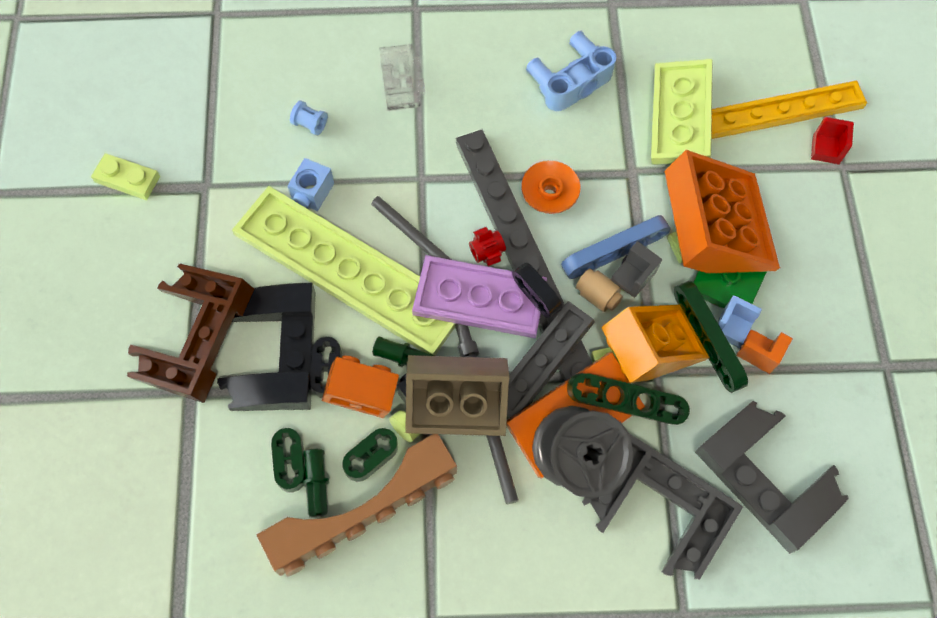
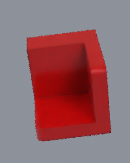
M825 117L813 135L811 160L839 165L852 147L854 122Z

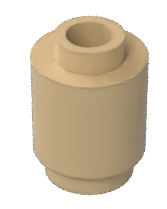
M589 268L576 284V289L580 291V295L602 312H605L608 308L613 311L623 298L620 294L621 287L598 270L593 271Z

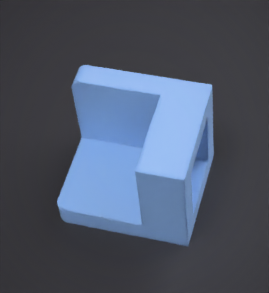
M734 295L732 296L717 322L730 344L738 348L743 345L752 324L759 317L762 309Z

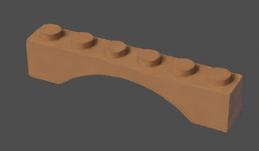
M432 434L407 449L402 464L391 481L376 496L362 506L344 514L324 519L286 517L256 534L274 571L280 576L286 574L287 577L292 576L305 568L304 562L314 556H317L318 559L332 553L336 549L335 544L347 538L348 541L358 538L366 532L365 527L377 520L378 523H383L396 514L395 509L405 503L408 506H412L421 501L426 496L424 492L435 486L437 489H441L450 484L455 479L453 476L457 474V465L440 436Z

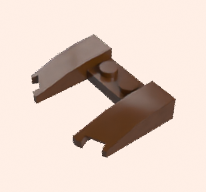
M179 264L177 267L182 270L184 275L173 286L162 281L157 289L202 305L179 357L176 358L130 344L128 354L132 357L139 356L138 372H127V377L167 392L205 403L217 373L211 370L234 316H243L254 288L243 278Z

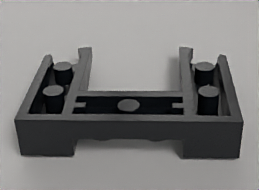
M313 283L280 284L254 288L243 316H234L232 322L281 321L279 372L218 378L219 388L221 390L227 388L233 400L228 405L230 411L311 410L312 387L310 385L312 347L314 344L316 298Z

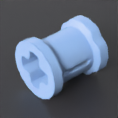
M298 101L290 114V123L292 125H301L308 128L314 135L322 133L328 120L327 112H318L308 107L304 101Z

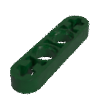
M692 281L675 286L674 296L676 302L682 307L710 357L708 359L724 387L731 393L747 387V374L697 286Z
M589 373L573 375L567 384L568 395L576 402L665 424L679 425L684 423L690 413L688 402L681 396ZM585 381L586 386L599 388L597 394L583 393L582 395V391L577 389L578 383H584ZM612 386L617 387L621 393L620 401L615 405L610 404L606 398V393ZM643 393L650 398V407L645 412L640 411L636 405L638 396ZM660 404L674 405L675 408H678V413L672 414L668 411L659 410Z

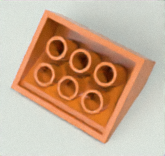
M685 150L665 170L683 266L705 273L777 271L780 266L755 173Z

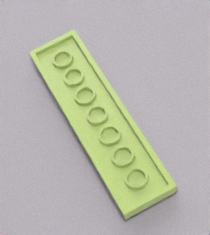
M270 186L265 189L232 229L234 235L423 352L436 355L455 328L456 323L412 315L420 276Z

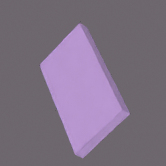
M425 255L412 315L536 338L541 313L518 287L512 276L513 271Z

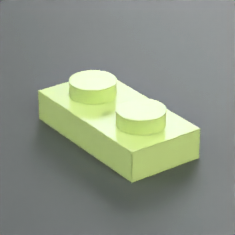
M105 153L91 178L97 184L148 200L160 175L157 170Z

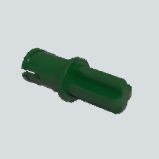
M380 336L376 339L372 351L373 356L396 362L399 367L407 366L408 355L435 356L411 348L409 343L403 345Z
M310 449L303 453L306 480L302 482V485L306 487L308 515L315 518L326 516L328 513L326 485L329 484V479L325 476V453L323 449Z

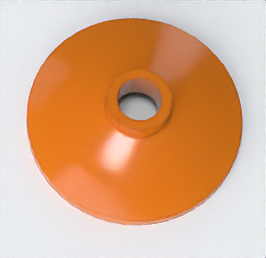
M542 161L531 166L524 174L521 186L526 202L532 208L548 214L561 213L571 208L576 203L581 188L579 178L574 170L558 161ZM546 190H553L555 193H554V194H549V193H547V192H545V191H546Z

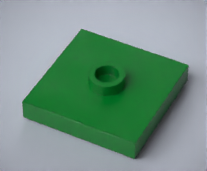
M698 271L693 283L697 286L704 300L724 309L733 295L753 304L767 271L705 273Z

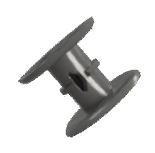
M576 406L556 409L543 418L535 431L532 446L535 464L546 479L557 486H563L576 496L587 498L609 495L621 486L631 470L634 454L631 437L620 421L608 413L589 411L586 408Z

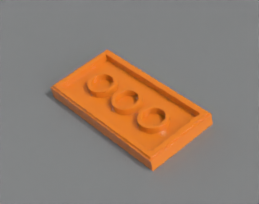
M612 352L605 354L578 372L630 383L628 378L622 373L621 366ZM568 379L508 419L506 426L538 478L542 479L544 476L534 460L533 440L535 431L543 418L554 410L576 406L586 408L589 411L608 413L621 423L632 415L572 400L567 392ZM585 381L577 385V389L582 391V395L583 393L597 394L599 389L586 386ZM615 386L610 387L606 393V398L610 404H617L621 398L620 390ZM638 396L636 405L641 410L645 406Z

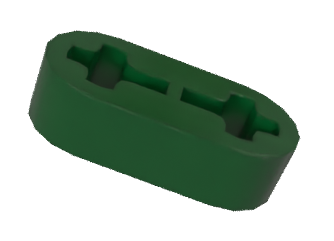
M283 428L274 434L271 442L274 479L283 491L293 493L299 491L303 487L302 482L306 480L305 459L303 456L304 447L300 435L295 430ZM286 437H290L292 442H296V444L290 446L291 456L286 457L283 447L279 446L285 442ZM287 464H291L293 471L299 474V476L293 478L292 484H288L285 479H282V476L288 473Z
M386 428L377 429L351 449L342 461V467L346 476L355 482L364 481L392 459L398 450V441L395 433ZM379 438L384 441L390 439L389 450L385 451V449L381 448L374 454L372 453L378 447L377 440ZM369 456L363 463L364 471L359 472L357 469L352 472L350 471L353 467L351 464L353 459L360 462Z

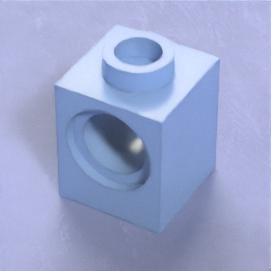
M304 158L288 184L291 199L305 208L309 207L318 211L334 185L331 168ZM314 185L311 189H305L307 186Z

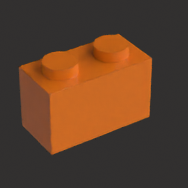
M352 356L336 357L330 367L322 401L384 418L391 411L399 374L392 373L390 368L383 365H373L371 367L361 364L359 359Z

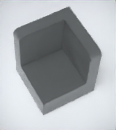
M637 241L630 248L624 263L612 275L611 281L635 298L657 273L663 259Z

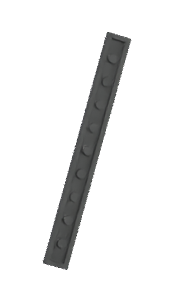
M483 129L457 137L456 146L495 231H499L506 246L505 253L513 271L522 264L529 263L541 277L547 278V284L558 295L563 308L565 304ZM560 311L550 318L540 314L538 326L541 333L545 331ZM582 340L558 368L564 382L592 364Z

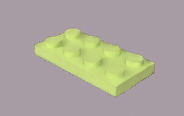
M712 59L655 63L651 146L652 165L672 164L685 150L711 158Z

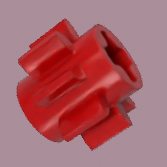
M486 226L473 232L475 237L473 241L469 242V247L477 263L483 261L488 267L500 262L501 253L506 251V246L499 231L492 232Z

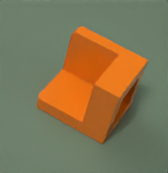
M750 330L736 356L770 374L780 364L793 338L781 332L773 341L754 330Z

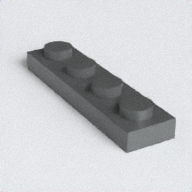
M568 301L509 375L507 416L509 418L532 403L595 323L592 317Z

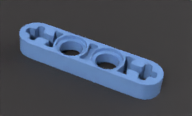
M662 215L653 217L570 255L562 262L561 266L569 279H575L582 276L589 268L595 270L628 255L630 248L637 241L647 246L662 239L670 232L671 228Z

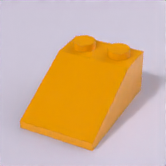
M680 305L627 307L601 327L606 336L608 346L614 351L620 363L621 371L630 383L649 381L710 358Z

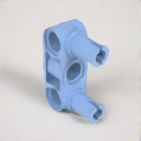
M578 31L571 37L569 44L580 54V59L574 60L559 72L552 73L537 57L528 63L526 71L540 85L539 88L545 96L546 106L553 111H562L577 101L588 97L596 89L611 80L616 62V54L611 48L595 46L582 31Z

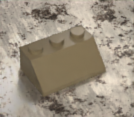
M408 355L405 433L506 436L509 390L507 358Z

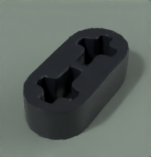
M529 263L522 264L512 272L513 279L518 287L543 316L550 318L562 309V303L558 295Z
M322 337L312 347L310 385L314 393L320 398L323 397L325 389H322L318 382L323 381L324 372H328L329 375L331 364L335 358L342 357L340 345L332 337ZM325 347H331L332 352H335L329 354V363H325L322 353H319L324 352Z

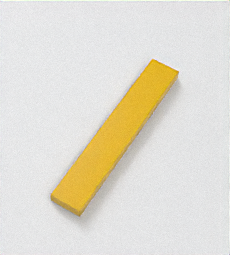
M856 80L712 109V139L865 108L867 101Z

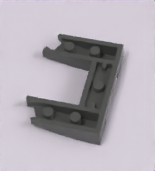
M752 401L702 444L695 453L790 554L799 550L849 498L848 495H841L835 479L839 472L835 465H833L791 503L744 454L786 415L777 410L774 412V415L756 408L757 402Z
M629 434L634 454L631 470L623 484L609 495L597 498L585 497L582 503L584 506L591 503L601 522L596 524V527L600 532L604 533L636 480H639L693 515L661 572L665 575L673 576L674 569L694 571V579L700 580L744 506Z

